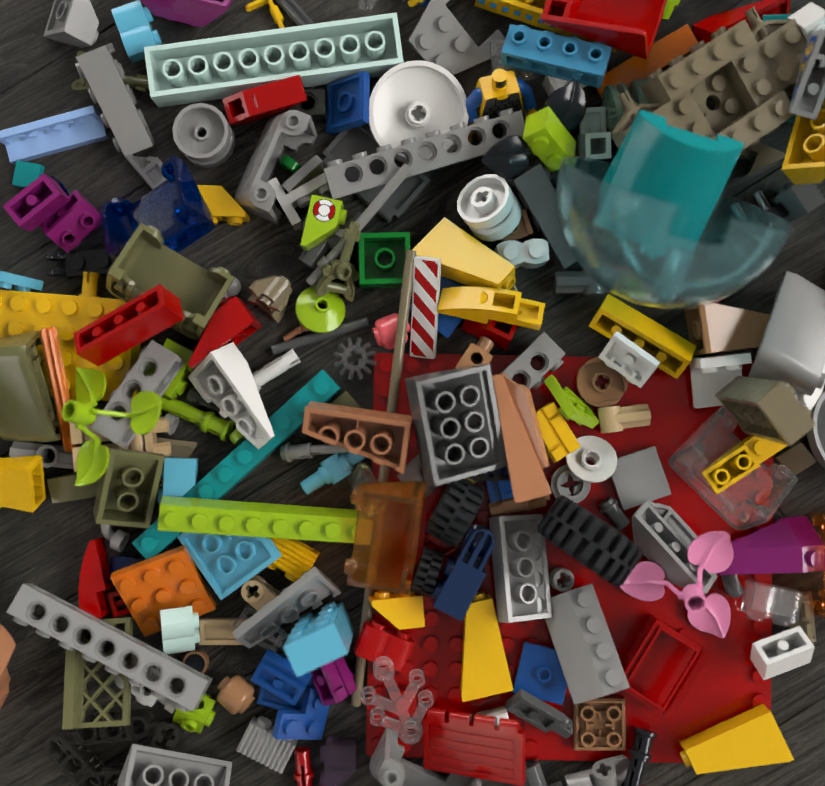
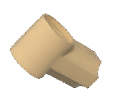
M648 404L597 408L601 433L619 432L625 428L651 425V413Z

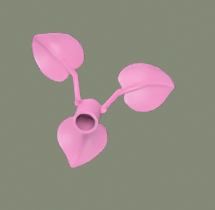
M712 531L698 536L690 543L687 558L690 563L699 566L697 569V583L685 586L681 592L669 581L664 580L665 573L662 567L651 561L637 563L623 585H620V588L634 598L643 601H656L664 596V586H667L677 595L678 599L684 600L685 607L688 610V620L692 626L700 631L711 633L724 639L731 620L730 606L728 601L718 593H710L705 596L702 589V572L705 569L710 573H720L729 568L734 557L730 535L726 532Z

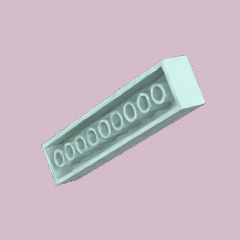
M397 12L144 47L150 98L158 107L224 99L243 90L295 75H300L303 87L325 85L362 71L369 73L370 78L382 77L389 69L404 63Z

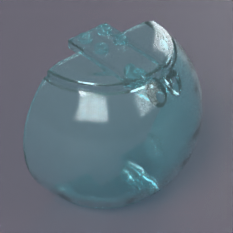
M566 156L561 160L556 190L557 211L563 235L572 254L586 273L603 288L616 296L642 306L658 309L694 308L722 300L736 293L754 281L771 265L783 249L793 230V226L783 218L758 206L721 193L698 241L668 234L678 207L677 204L635 194L626 189L603 182L602 180L611 163L580 156Z

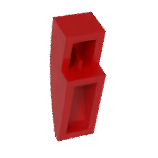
M103 537L89 541L80 570L78 588L79 608L97 618H102L110 613L105 590L114 586L110 579L111 570Z

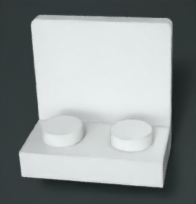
M618 331L612 336L598 357L609 368L615 369L628 382L637 385L639 388L645 384L660 364V361Z
M731 353L692 358L689 365L693 407L723 406L715 395L737 376H742V364L752 363L751 353Z

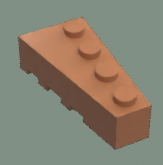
M310 401L305 406L302 433L331 445L345 448L348 452L372 459L375 463L384 464L404 474L413 420L410 415Z

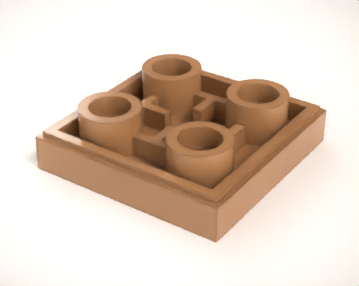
M602 696L576 705L573 704L574 750L626 751L625 698L623 696Z

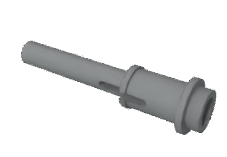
M287 442L280 448L281 459L287 462H292L294 459H312L314 455L348 452L347 449L337 445H312L311 442L303 444Z

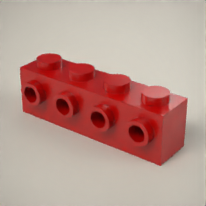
M161 284L155 286L74 332L77 355L99 367L183 320L184 316L180 299Z

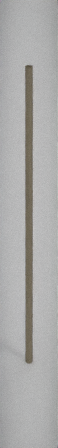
M406 250L386 411L396 414L413 284L414 258L417 252L414 250ZM384 464L380 465L360 631L365 620L371 622L373 607L368 602V596H374L390 471V467ZM356 656L354 682L357 690L352 693L351 705L355 707L361 706L366 659Z

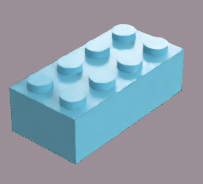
M335 601L322 606V611L314 615L312 612L306 613L294 624L295 627L291 629L292 632L288 635L283 648L296 677L348 654L355 628L343 602L338 604Z

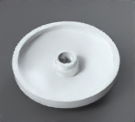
M414 60L398 64L389 69L378 80L369 99V128L379 147L391 144L392 148L402 146L401 141L408 138L416 137V141L426 139L425 134L435 130H440L441 134L450 131V126L463 122L466 127L469 116L466 109L467 98L458 80L448 70L435 63ZM446 139L444 141L443 147L445 151L452 153L455 150V143L452 140ZM422 146L419 149V156L423 160H429L431 158V150L428 147ZM399 153L395 155L394 160L407 164V158L404 154Z

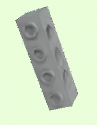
M151 340L141 350L135 365L127 370L124 381L119 388L111 393L109 402L103 410L116 412L125 410L126 413H130L133 393L141 388V392L152 391L162 397L185 362L177 354ZM156 367L154 374L147 376L148 371ZM97 415L91 427L124 449L128 447L136 435L130 426L131 418L123 417L121 420H118V417Z

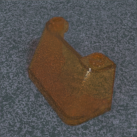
M427 482L360 483L358 488H353L351 504H355V510L358 511L353 553L351 559L346 558L344 574H348L347 585L404 595L410 594L417 562Z

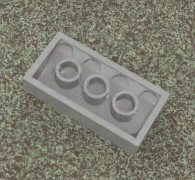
M543 514L489 518L490 532L495 539V545L492 550L498 622L512 623L553 617L545 537L538 533V524L543 519Z

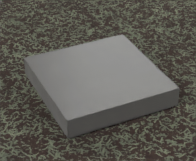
M655 446L617 458V467L611 476V480L622 510L641 505L646 500L653 501L672 494Z

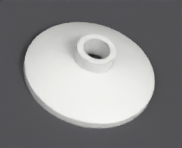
M596 436L577 438L581 447L566 456V463L572 474L580 480L590 483H598L610 478L617 467V455L614 448L607 441ZM590 460L594 465H589L586 461Z

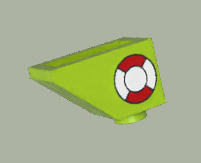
M312 194L300 244L303 250L309 251L339 232L340 225L345 224L347 210L344 209L342 201Z

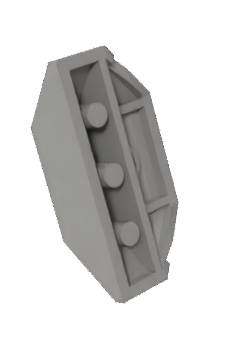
M650 500L644 501L632 516L633 542L642 548L643 555L649 561L662 567L667 581L682 588L689 584H696L699 566L689 562L687 551L690 543L698 536L671 506L653 503ZM705 569L702 572V589L704 594L709 591L717 579L716 573H710Z

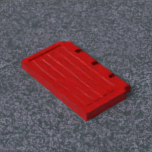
M429 707L427 715L423 718L424 769L523 786L526 782L525 730L520 729L519 720L500 718L499 726H497V717L475 714L474 722H472L471 713L451 710L448 718L447 710Z

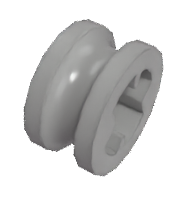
M556 567L549 573V583L554 589L566 592L573 587V573L565 568ZM560 574L566 576V579L562 580V584L557 582V579H560Z

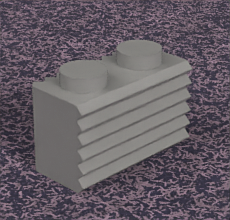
M253 716L236 751L282 774L298 740L276 739L272 735L274 729L272 721L263 716L258 718Z

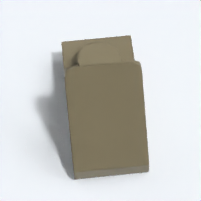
M760 142L748 149H743L738 158L743 160L749 159L742 177L776 164L784 158L785 153Z

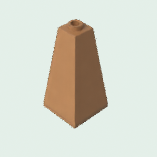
M700 301L684 308L688 340L696 345L693 357L759 348L770 318V314L707 301Z

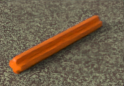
M44 327L40 329V335L63 448L68 453L72 452V448L80 447V445H72L70 422L64 421L62 418L63 406L70 400L57 330L55 327Z

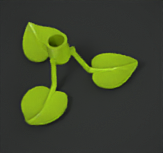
M75 368L76 401L68 400L64 404L62 418L64 421L75 423V429L81 430L93 439L86 441L80 447L77 456V478L74 485L86 486L97 481L105 473L109 464V449L107 446L100 445L101 439L85 426L94 423L97 415L131 418L130 426L133 432L139 435L148 434L154 429L159 420L162 399L155 392L142 391L132 398L130 413L94 409L97 406V401L101 400L105 394L106 377L102 371L97 369Z

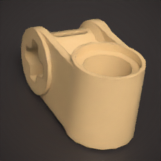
M255 575L244 583L241 588L242 598L255 608L257 612L262 606L272 601L281 593L259 575ZM255 585L259 587L258 590L254 591L253 593L249 591L250 588Z

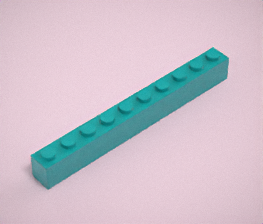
M321 370L269 418L275 435L260 449H257L248 439L244 440L183 497L221 500L303 426L305 406L310 401L328 403L342 388L325 370ZM156 520L132 544L148 559L163 553L183 532L158 531V520Z

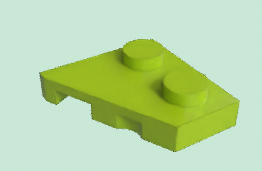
M550 375L544 380V383L560 405L559 411L565 419H571L580 426L583 424L590 428H594L600 423L588 404L575 395L568 387L562 389L556 377Z

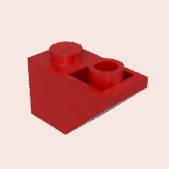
M465 319L461 330L479 339L481 336L487 337L494 343V346L506 351L518 326L488 319L487 324Z

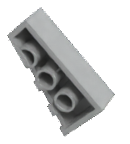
M112 43L77 56L78 62L75 63V66L81 78H86L91 87L88 89L92 101L100 105L103 112L100 114L106 128H111L115 136L112 140L117 151L123 152L124 156L127 157L152 147L155 141L140 109L137 110L135 107L137 101L132 88L123 82L125 80V72L121 63L113 59L111 53L116 51Z

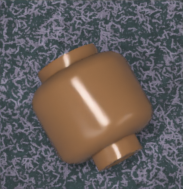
M236 675L231 679L227 676L217 686L219 690L217 695L218 703L232 715L238 712L243 714L255 700L253 697L254 688L240 675Z

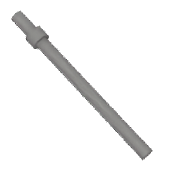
M406 163L403 164L355 221L360 224V231L411 173L413 169ZM343 237L327 256H322L317 262V268L306 279V282L312 287L323 276L321 267L324 264L330 265L332 260L338 259L341 255L345 242Z

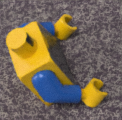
M496 69L492 75L481 77L478 79L476 89L466 99L469 126L475 124L474 119L486 115L489 116V120L499 117L498 112L513 108V112L522 111V114L524 110H527L528 113L525 116V120L527 116L537 112L534 109L536 103L531 86L522 78L516 79L515 73L512 70ZM470 132L468 135V140L470 143L472 142L471 136L474 134V132Z

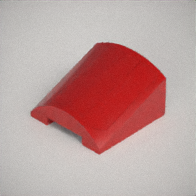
M546 0L541 22L647 60L655 41L667 0Z

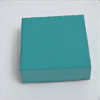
M16 160L12 185L26 188L43 174L44 166Z

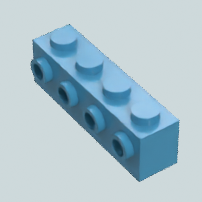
M510 24L501 52L502 65L567 81L576 80L580 84L601 88L609 64L612 47L606 46L601 42L591 43L582 41L575 36L565 37L556 35L548 30L538 31L526 25L516 26Z

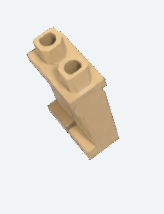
M159 417L156 426L151 432L145 435L136 434L125 450L164 454L165 457L172 455L171 443H157L156 435L159 432H169V419ZM70 422L72 445L83 444L88 440H93L81 430L75 429L76 424ZM94 423L85 426L99 437L101 442L111 441L91 428ZM116 443L102 444L107 446L109 450L110 448L124 449ZM80 447L72 448L74 472L77 471L76 463Z

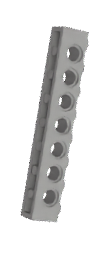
M513 108L498 112L499 117L489 120V116L486 115L474 119L475 124L465 127L463 122L450 126V131L441 134L440 130L426 133V139L416 141V137L402 140V146L392 148L391 144L376 148L377 153L367 155L365 151L352 155L353 160L343 163L342 159L330 161L327 163L328 168H324L323 172L331 198L338 199L387 184L401 168L394 162L395 155L399 153L406 156L407 165L413 169L406 178L483 156L494 144L507 136L519 135L523 137L525 122L522 111L513 112ZM494 125L502 128V138L499 139L493 135L492 128ZM470 132H474L479 136L477 146L469 143L468 135ZM446 139H450L455 143V151L453 153L445 151L443 143ZM425 146L431 150V158L429 160H423L419 156L420 147ZM372 161H379L383 165V172L380 175H375L370 171L369 166ZM354 168L358 171L359 178L356 182H349L345 178L346 169Z
M543 332L500 374L506 373L507 377L511 380L515 374H520L525 379L524 386L536 390L544 382L545 378L543 376L549 370L554 372L563 364L564 361L561 358L566 353ZM533 356L542 359L543 366L540 370H535L531 367L530 362ZM419 454L406 466L404 474L400 472L397 474V477L418 499L422 495L427 497L436 488L424 481L423 475L420 473L421 462Z
M33 583L22 584L7 610L8 614L14 616L12 619L14 622L22 626H28L29 624L37 628L35 632L42 637L48 639L51 636L59 640L58 645L70 651L76 649L82 652L81 657L87 661L103 663L106 665L104 667L106 671L115 675L121 673L129 677L127 681L134 686L142 687L144 685L150 688V693L159 699L165 700L167 697L174 701V706L181 711L188 712L189 710L194 711L197 709L213 679ZM40 605L45 608V615L42 619L37 616V609ZM62 617H65L68 621V627L65 631H62L59 627ZM85 629L91 633V640L88 643L82 640V633ZM107 641L112 642L114 645V652L111 656L106 654L104 650ZM130 653L135 654L138 660L134 668L130 667L127 663V657ZM153 665L159 667L161 671L158 680L153 679L150 675V669ZM175 678H180L184 682L182 692H177L173 688Z

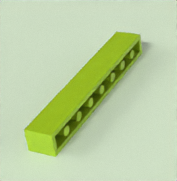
M162 496L159 508L158 531L370 544L373 519L367 510Z

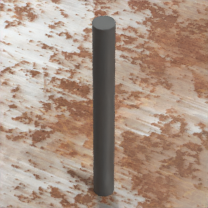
M367 317L341 324L332 332H314L271 345L273 355L280 354L292 348L296 349L369 327Z

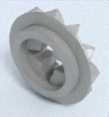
M567 464L558 467L551 476L550 488L555 498L564 495L575 503H579L586 498L590 491L591 483L582 481L574 476ZM568 474L571 480L580 481V483L572 486L571 491H569L568 487L561 486V484L568 481Z

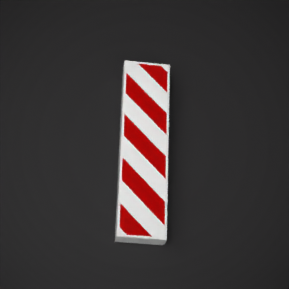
M416 256L414 258L410 356L428 359L436 357L441 258Z

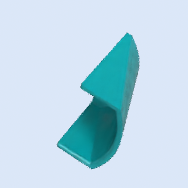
M640 110L597 189L594 223L613 236L644 249L670 254L693 253L744 147V143L719 134L715 139H710L666 125L665 117Z

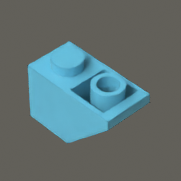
M164 458L160 478H163V488H159L158 491L159 504L162 496L182 497L197 484L198 458Z

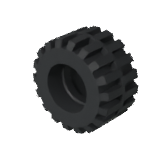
M466 479L448 483L426 523L425 532L452 547L456 546L464 537L483 501L484 489Z

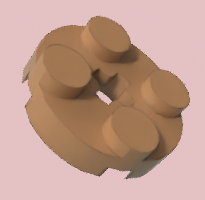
M596 357L588 360L578 369L575 385L583 401L588 405L603 408L619 402L624 392H626L628 381L622 374L615 369L609 368L603 360ZM599 375H602L603 379L608 380L603 390L595 385Z

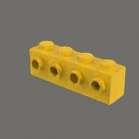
M610 294L606 296L589 324V327L609 339L618 331L660 361L657 368L676 379L689 365L696 349V345Z

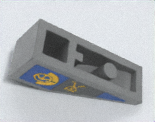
M823 29L812 32L801 60L788 112L812 120L817 119L825 98V30Z

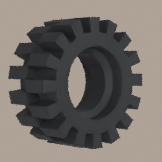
M427 546L423 547L410 591L428 597L431 596L441 568L444 552Z

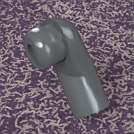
M721 575L725 592L731 597H740L743 594V588L740 585L738 576Z

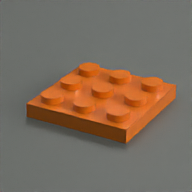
M185 545L111 573V581L144 637L162 631L160 610L192 606L193 613L198 612L199 616L216 610V603Z

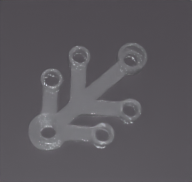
M385 656L379 657L373 663V674L377 680L384 681L391 699L377 695L373 687L367 686L360 692L361 702L364 705L377 706L369 714L372 725L383 726L397 731L399 738L404 743L415 744L423 735L421 721L428 708H431L434 704L433 694L428 690H423L418 694L419 705L412 717L408 712V708L419 687H422L425 683L424 672L420 669H414L409 673V684L402 696L393 676V661ZM381 665H387V667H385V668H381V667H379V666H381ZM416 676L421 677L420 680H413ZM371 694L372 697L366 698L364 695ZM423 698H429L428 701H422ZM383 709L398 714L400 720L385 716ZM375 715L381 716L378 719L374 718Z

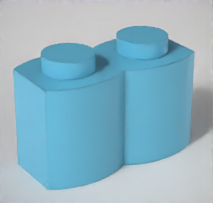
M140 0L111 9L127 55L133 63L145 59L144 47L163 44L157 29H152L150 22H153L154 18L151 11L144 7Z

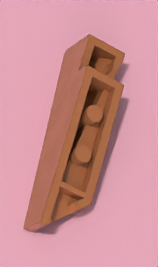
M506 373L494 375L492 379L515 503H520L552 494L542 468L550 465L530 389L522 384H517L508 378Z

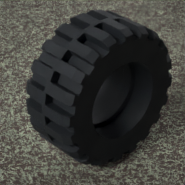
M564 495L556 498L538 524V533L616 587L623 585L642 557L641 547Z

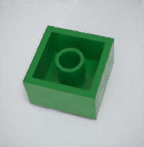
M410 232L361 233L359 238V280L361 289L402 288L406 250H410Z

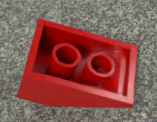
M235 296L234 298L228 297L219 304L220 308L214 312L188 362L190 368L196 369L210 352L232 342L237 346L263 327L245 302Z

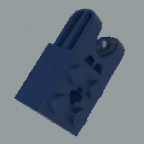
M477 523L468 528L454 556H448L442 568L444 575L441 580L436 579L431 594L433 607L461 622L486 576L483 567L495 545V539L485 525Z

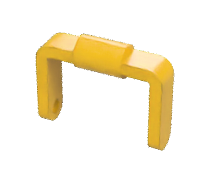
M256 0L245 6L246 11L250 12L269 4V11L275 24H278L279 28H285L282 23L284 21L278 5H274L272 0Z

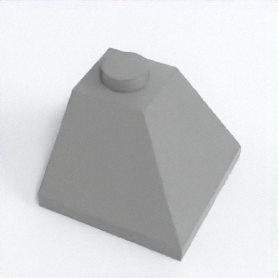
M54 0L44 37L79 48L90 47L95 44L99 35L97 31L99 21L90 0Z

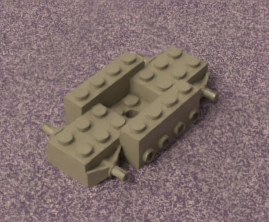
M752 7L744 12L752 27L749 28L745 19L728 30L723 26L710 35L712 40L707 44L702 40L689 49L691 54L686 58L681 54L668 62L670 68L663 72L659 68L647 76L649 82L643 85L641 89L650 104L637 105L632 100L628 90L618 95L617 97L625 111H623L622 118L610 135L617 148H620L640 110L665 117L666 125L710 139H715L719 134L744 143L743 149L754 146L760 142L761 137L778 130L782 123L795 115L788 113L790 101L792 100L801 60L808 44L796 20L792 19L789 22L787 19L766 20L764 22L760 19L755 7ZM708 97L715 101L714 111L706 106V99Z

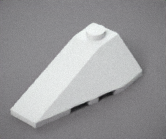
M233 342L210 352L188 376L189 380L207 403L213 402L220 408L219 414L224 418L229 417L236 423V429L257 449H260L275 435L247 361Z

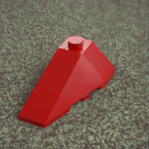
M762 0L715 14L692 25V32L698 43L704 40L705 44L712 40L710 35L723 26L728 30L745 19L749 28L752 27L744 12L752 7H755L761 20L763 15L790 14L791 0Z

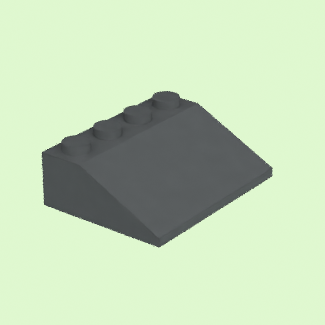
M490 364L432 372L405 379L424 481L436 487L507 467Z

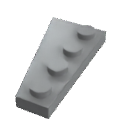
M314 566L292 585L285 588L272 601L262 606L252 617L242 622L232 633L238 642L247 648H251L278 632L279 625L293 623L300 618L299 613L309 607H312L313 610L322 605L321 600L331 594L333 597L341 594V591L336 584Z

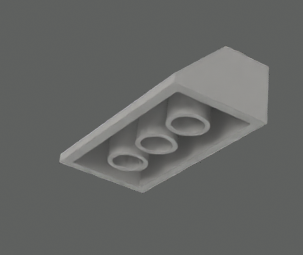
M589 584L552 597L553 617L544 619L573 704L576 705L630 688L593 585Z
M132 744L117 786H229L232 762Z

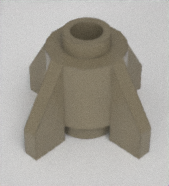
M273 275L255 280L249 287L253 294L247 300L250 304L258 305L268 312L274 322L279 323L285 315L288 299L292 293L291 283L282 275L279 277Z

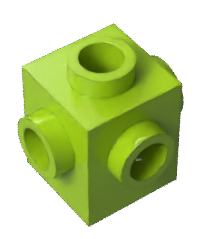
M205 693L198 708L194 711L184 712L177 708L173 721L180 724L186 731L200 734L205 725L208 727L211 725L216 715V712L213 711L216 701Z

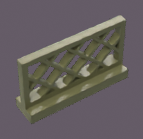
M133 618L101 619L114 627L117 624L125 623V633L133 636ZM87 629L82 633V640L85 643L91 640L89 638V630ZM113 646V648L107 653L108 655L111 656V655L113 654V652H114V646ZM66 649L62 730L130 725L131 683L127 681L129 677L119 673L118 676L123 680V689L116 694L108 685L117 675L112 674L104 681L97 674L98 670L104 665L103 663L99 662L92 669L87 663L88 661L81 657L82 652L73 649V651ZM132 653L127 657V663L130 667H132ZM92 677L101 685L93 696L86 690L87 683ZM104 690L113 698L105 709L96 701L97 697ZM116 703L123 708L122 720H114L108 714L109 710ZM92 704L100 714L93 722H85L86 710Z

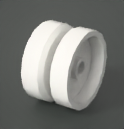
M485 174L476 177L467 183L457 200V211L461 218L469 226L473 234L483 241L503 239L513 232L522 216L520 202L505 179L496 174Z

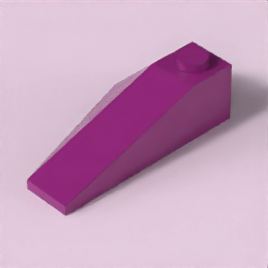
M807 516L781 517L771 525L756 529L754 533L732 540L733 561L729 568L716 574L737 575L825 571V545Z

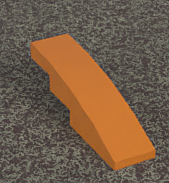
M686 24L653 43L647 60L632 56L606 73L602 87L595 88L601 98L603 97L604 87L614 84L617 86V84L624 82L629 89L631 81L647 78V76L659 68L663 71L670 67L668 62L681 54L684 57L690 54L689 49L696 45L698 41L689 25Z

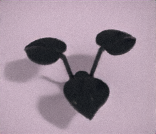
M572 80L565 86L555 90L547 98L544 108L549 106L567 130H573L579 126L586 114L584 91L576 80ZM511 135L494 144L481 161L498 176L504 179H514L523 174L527 169L529 163L527 156L532 151L522 136ZM574 157L573 164L551 173L552 179L550 182L554 189L557 188L561 192L563 198L569 200L582 198L586 194L591 180V168L584 159Z

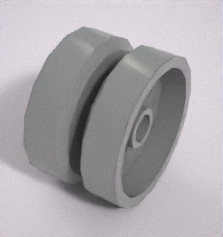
M205 103L191 104L182 109L175 118L172 128L173 139L179 150L196 166L203 168L218 167L225 163L232 155L235 146L234 132L223 113L213 105Z

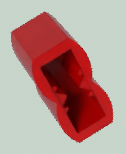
M373 619L372 622L365 620L353 648L354 654L387 668L403 672L414 645L410 633L398 628L395 631L387 629L385 623Z

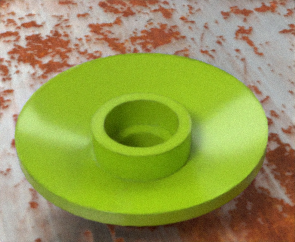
M315 286L305 289L299 295L295 305V312L299 322L306 329L315 333H329L337 329L345 317V304L340 295L328 292L324 296L317 297L314 290ZM318 303L326 305V308H319Z

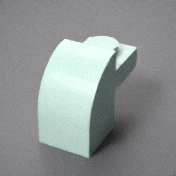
M605 106L586 108L584 119L579 124V135H577L580 157L584 160L611 158V132H606Z

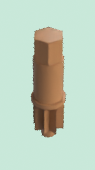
M550 495L515 503L512 497L488 504L491 517H497L547 506L546 501L551 499Z

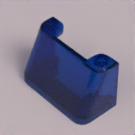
M176 155L167 159L161 165L162 175L167 180L136 202L131 203L126 199L117 197L100 207L107 256L116 260L140 223L157 228L162 234L163 245L177 253L213 230L212 214L187 164Z

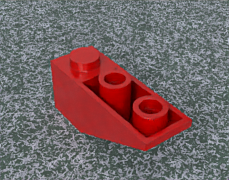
M295 75L243 90L222 99L230 125H248L305 102L307 97L300 75Z

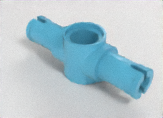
M351 452L335 453L320 463L321 466L318 467V471L300 482L301 487L306 494H310L326 483L328 485L333 483L334 485L351 474L354 465L366 457Z

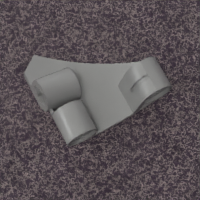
M618 755L599 760L593 765L592 769L565 775L566 786H621L627 775L630 758Z

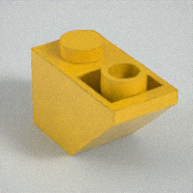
M196 185L195 216L203 224L216 225L218 221H227L228 225L241 226L243 222H250L249 215L222 186Z
M410 588L400 589V593L390 594V591H376L374 596H368V602L399 630L425 627L423 595L410 591Z

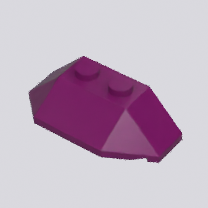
M140 0L154 16L199 27L206 26L225 13L232 0Z

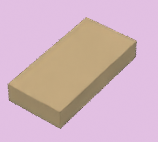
M201 618L199 620V645H243L235 639L232 632L249 618Z

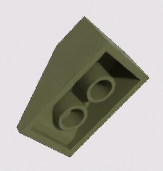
M110 448L109 464L105 473L101 476L93 509L95 523L149 528L165 455Z

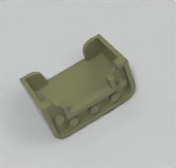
M140 223L107 272V290L127 303L161 284L180 299L184 316L183 320L172 325L170 328L192 340H199L235 277L231 276L227 269L220 266L217 268L211 267L207 271L163 245L162 234L157 228Z
M39 331L0 338V437L5 441L52 442L61 439L56 409L40 365L43 356L42 354L38 355L37 345L42 344Z

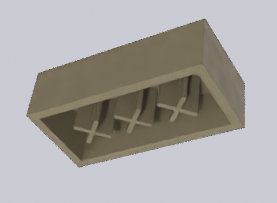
M737 376L715 394L730 416L747 435L791 446L817 425L811 418L812 412L805 404L799 403L794 396L796 394L795 390L785 381Z

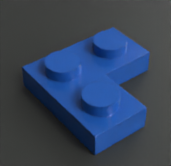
M307 685L301 710H278L272 735L276 739L322 740L330 705L323 706L316 687Z

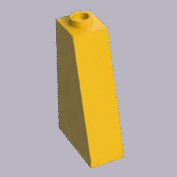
M445 217L412 249L417 251L416 256L441 258V276L467 286L510 290L516 282L514 265Z
M42 456L0 458V506L33 513L46 499Z
M485 592L476 593L464 616L460 685L463 702L513 691L492 597L490 594L485 595Z
M764 704L679 741L683 749L679 753L685 766H691L696 774L770 765L794 760L771 711Z

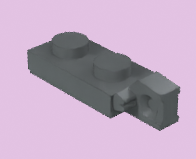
M523 689L506 700L505 708L507 711L546 733L551 730L565 738L573 734V720Z

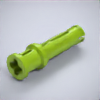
M162 395L161 410L199 426V429L204 433L210 432L219 436L221 441L225 442L229 438L234 427V421H226L215 416V412H204L180 400Z

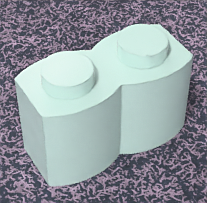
M192 606L160 610L163 652L165 654H174L195 650V643H200L198 612L193 613Z

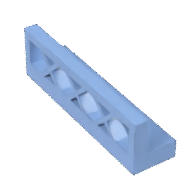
M92 105L1 130L0 142L6 146L10 163L15 165L16 160L30 161L109 139V135L101 119V113Z

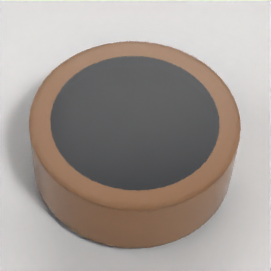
M195 649L185 655L182 663L204 673L209 666V657L204 651Z

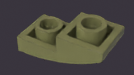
M77 473L48 478L47 483L52 503L95 497L101 478L86 486L74 485Z

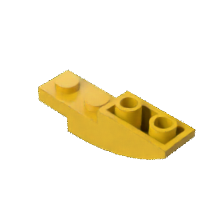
M480 286L442 288L437 313L487 324L488 319L540 330L545 303L521 298L522 292Z
M750 435L716 459L701 474L714 493L718 495L760 467L762 462L788 445Z

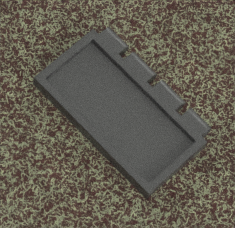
M362 125L340 132L322 153L325 157L323 159V168H328L327 163L337 159H342L343 163L353 160L352 155L365 151L367 155L377 153L376 148L379 146L374 140L370 128ZM394 160L398 167L403 166V163ZM372 161L369 168L373 174L380 175L383 172V165L379 161ZM348 168L345 170V178L349 182H356L359 178V173L354 168ZM423 173L406 178L377 211V214L387 223L394 217L399 219L429 185L431 180ZM387 184L359 192L356 196L369 206Z

